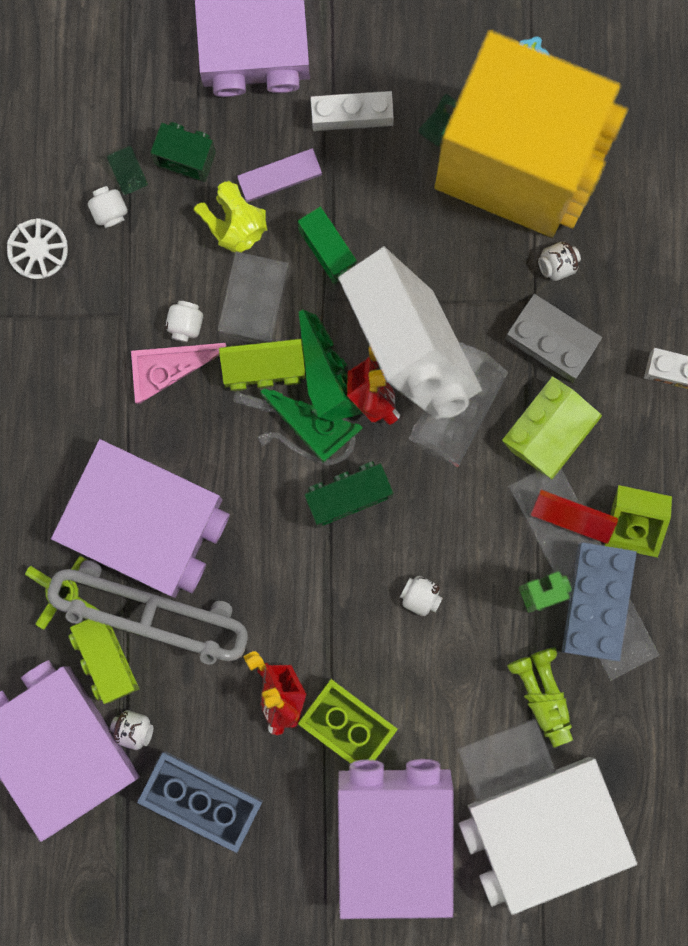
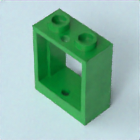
M321 206L298 220L299 233L335 285L340 281L338 277L357 265L356 258Z

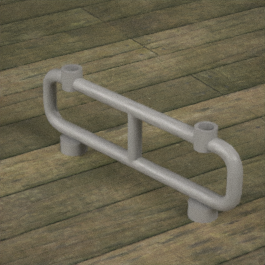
M91 560L82 562L78 571L65 569L57 572L49 585L47 593L49 602L55 608L67 612L66 619L71 623H79L82 621V618L90 619L200 653V660L209 665L214 664L217 659L224 661L237 660L243 655L246 648L248 632L244 625L231 618L232 607L224 601L214 602L211 605L210 612L99 578L102 571L101 566ZM71 580L146 603L140 623L86 607L85 603L81 600L69 602L61 599L58 593L62 582ZM156 607L234 631L237 634L234 649L225 650L219 648V645L214 641L203 643L151 627Z

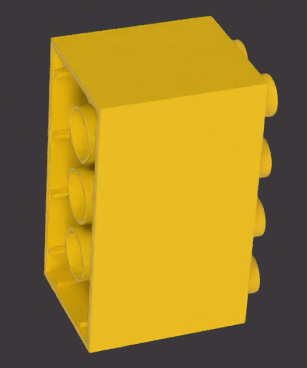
M489 31L444 135L434 189L551 238L554 237L559 224L573 229L590 194H592L605 163L603 160L618 133L627 108L613 103L620 85Z

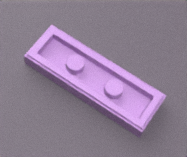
M312 148L238 175L237 178L246 202H250L321 176L322 172Z

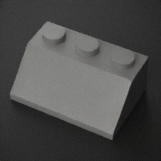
M536 294L532 296L505 340L572 383L576 380L602 339L601 336Z

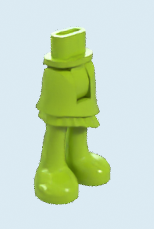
M556 648L545 649L531 654V658L524 657L507 665L509 671L521 677L528 691V694L524 696L529 701L527 704L532 709L538 724L544 731V736L550 738L552 747L572 741L573 738L569 730L572 726L569 724L570 717L566 698H564V692L559 691L550 666L551 662L557 657ZM532 661L540 675L545 693H541L533 673Z

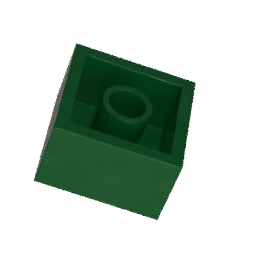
M161 122L150 152L154 164L206 183L216 155L213 140L204 132L195 131V133L185 131V127L178 123L169 122L168 125Z

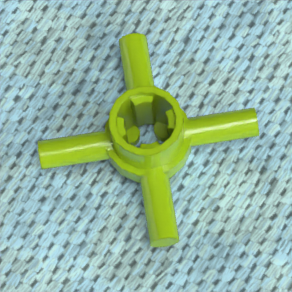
M80 555L71 570L78 571L81 563L87 561V559ZM30 566L25 575L46 588L47 598L48 588L52 579ZM65 580L62 582L61 587L66 586L69 588V593L66 598H63L64 600L69 602L81 600L85 603L86 607L99 610L79 597V588L75 581ZM49 602L35 624L44 630L56 613L57 608Z

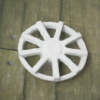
M38 218L20 223L12 232L7 242V254L11 265L18 273L32 279H43L55 274L63 266L68 253L67 240L61 229L50 221ZM36 225L35 238L29 235L25 229L26 227ZM41 225L52 228L44 238L40 237ZM20 231L28 240L27 244L14 241ZM57 232L62 243L48 244V240ZM12 247L24 248L26 251L13 257ZM63 248L61 260L49 254V250ZM30 257L25 271L16 264V262ZM45 258L57 264L49 272H47L43 261ZM34 261H39L42 274L30 273Z

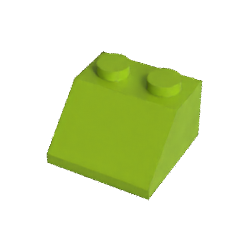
M618 485L610 514L618 518V522L609 543H605V546L637 551L636 553L658 558L671 519L672 496Z

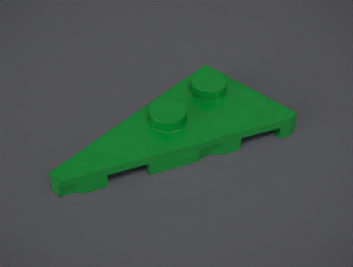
M264 388L260 391L262 397L322 463H325L363 428L357 423L353 424L343 419L332 422L319 418L313 412L310 404L300 400L299 402L275 390Z

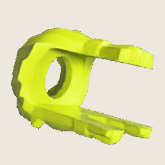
M227 181L218 186V195L216 197V200L222 205L226 213L225 221L216 218L209 211L205 203L197 204L193 210L208 224L211 232L219 241L218 245L234 253H242L250 249L255 242L260 240L264 231H267L266 210L248 204L241 196L237 184Z

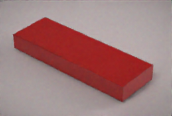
M540 490L531 512V516L606 544L609 543L618 522V518L544 490Z

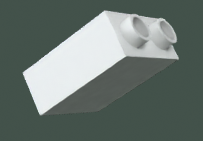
M382 247L338 277L387 381L436 420L440 417H454L463 412L469 405V399L482 391V388L433 290L385 247Z
M591 757L584 758L471 803L467 806L472 818L459 823L470 854L485 849L492 867L491 871L479 875L491 907L505 902L512 915L637 865L597 762Z

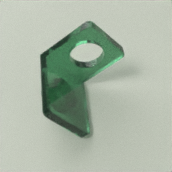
M448 94L442 97L434 113L418 130L422 136L437 147L443 143L444 135L453 116L446 111L445 105H452L455 109L458 105V101Z
M131 146L124 147L107 155L123 195L148 185Z

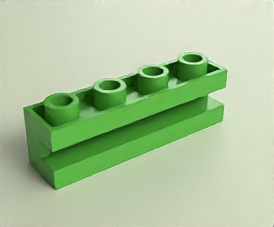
M556 572L539 579V581L537 579L519 587V590L529 613L569 599L568 592H571V587L566 575L561 577L560 572Z

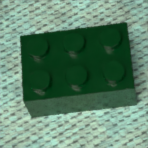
M374 461L360 466L359 472L353 475H349V472H344L333 477L334 482L324 486L323 482L308 487L309 493L304 494L317 529L389 500L394 495L382 464L375 465Z

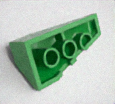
M302 309L299 311L308 394L312 401L311 408L317 417L332 422L362 414L363 412L347 396L348 375L343 369L347 366L346 362L330 348L333 346V341L317 315Z

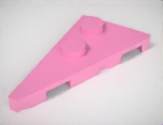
M226 343L131 351L135 403H142L220 355L219 348L226 347Z

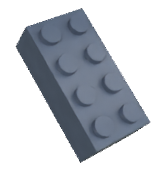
M583 542L578 544L562 653L620 661L637 551Z
M165 751L160 756L137 803L237 853L263 800Z

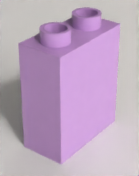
M195 0L200 75L204 87L213 86L214 95L221 97L239 96L246 92L245 84L267 82L268 91L286 93L298 90L300 88L299 80L310 79L304 0Z
M99 439L51 539L176 598L180 588L190 593L194 592L206 567V563L195 559V556L204 539L215 544L218 542L230 514L219 509L222 502L219 495Z
M49 660L21 677L28 690L13 700L9 701L3 690L0 691V779L40 842L140 778L139 773L122 747L115 742L113 733L110 732V728L71 667H62L56 671Z
M418 759L408 762L406 770H384V765L379 761L359 760L350 764V771H339L340 919L453 917V787L450 770H440V764L434 760Z

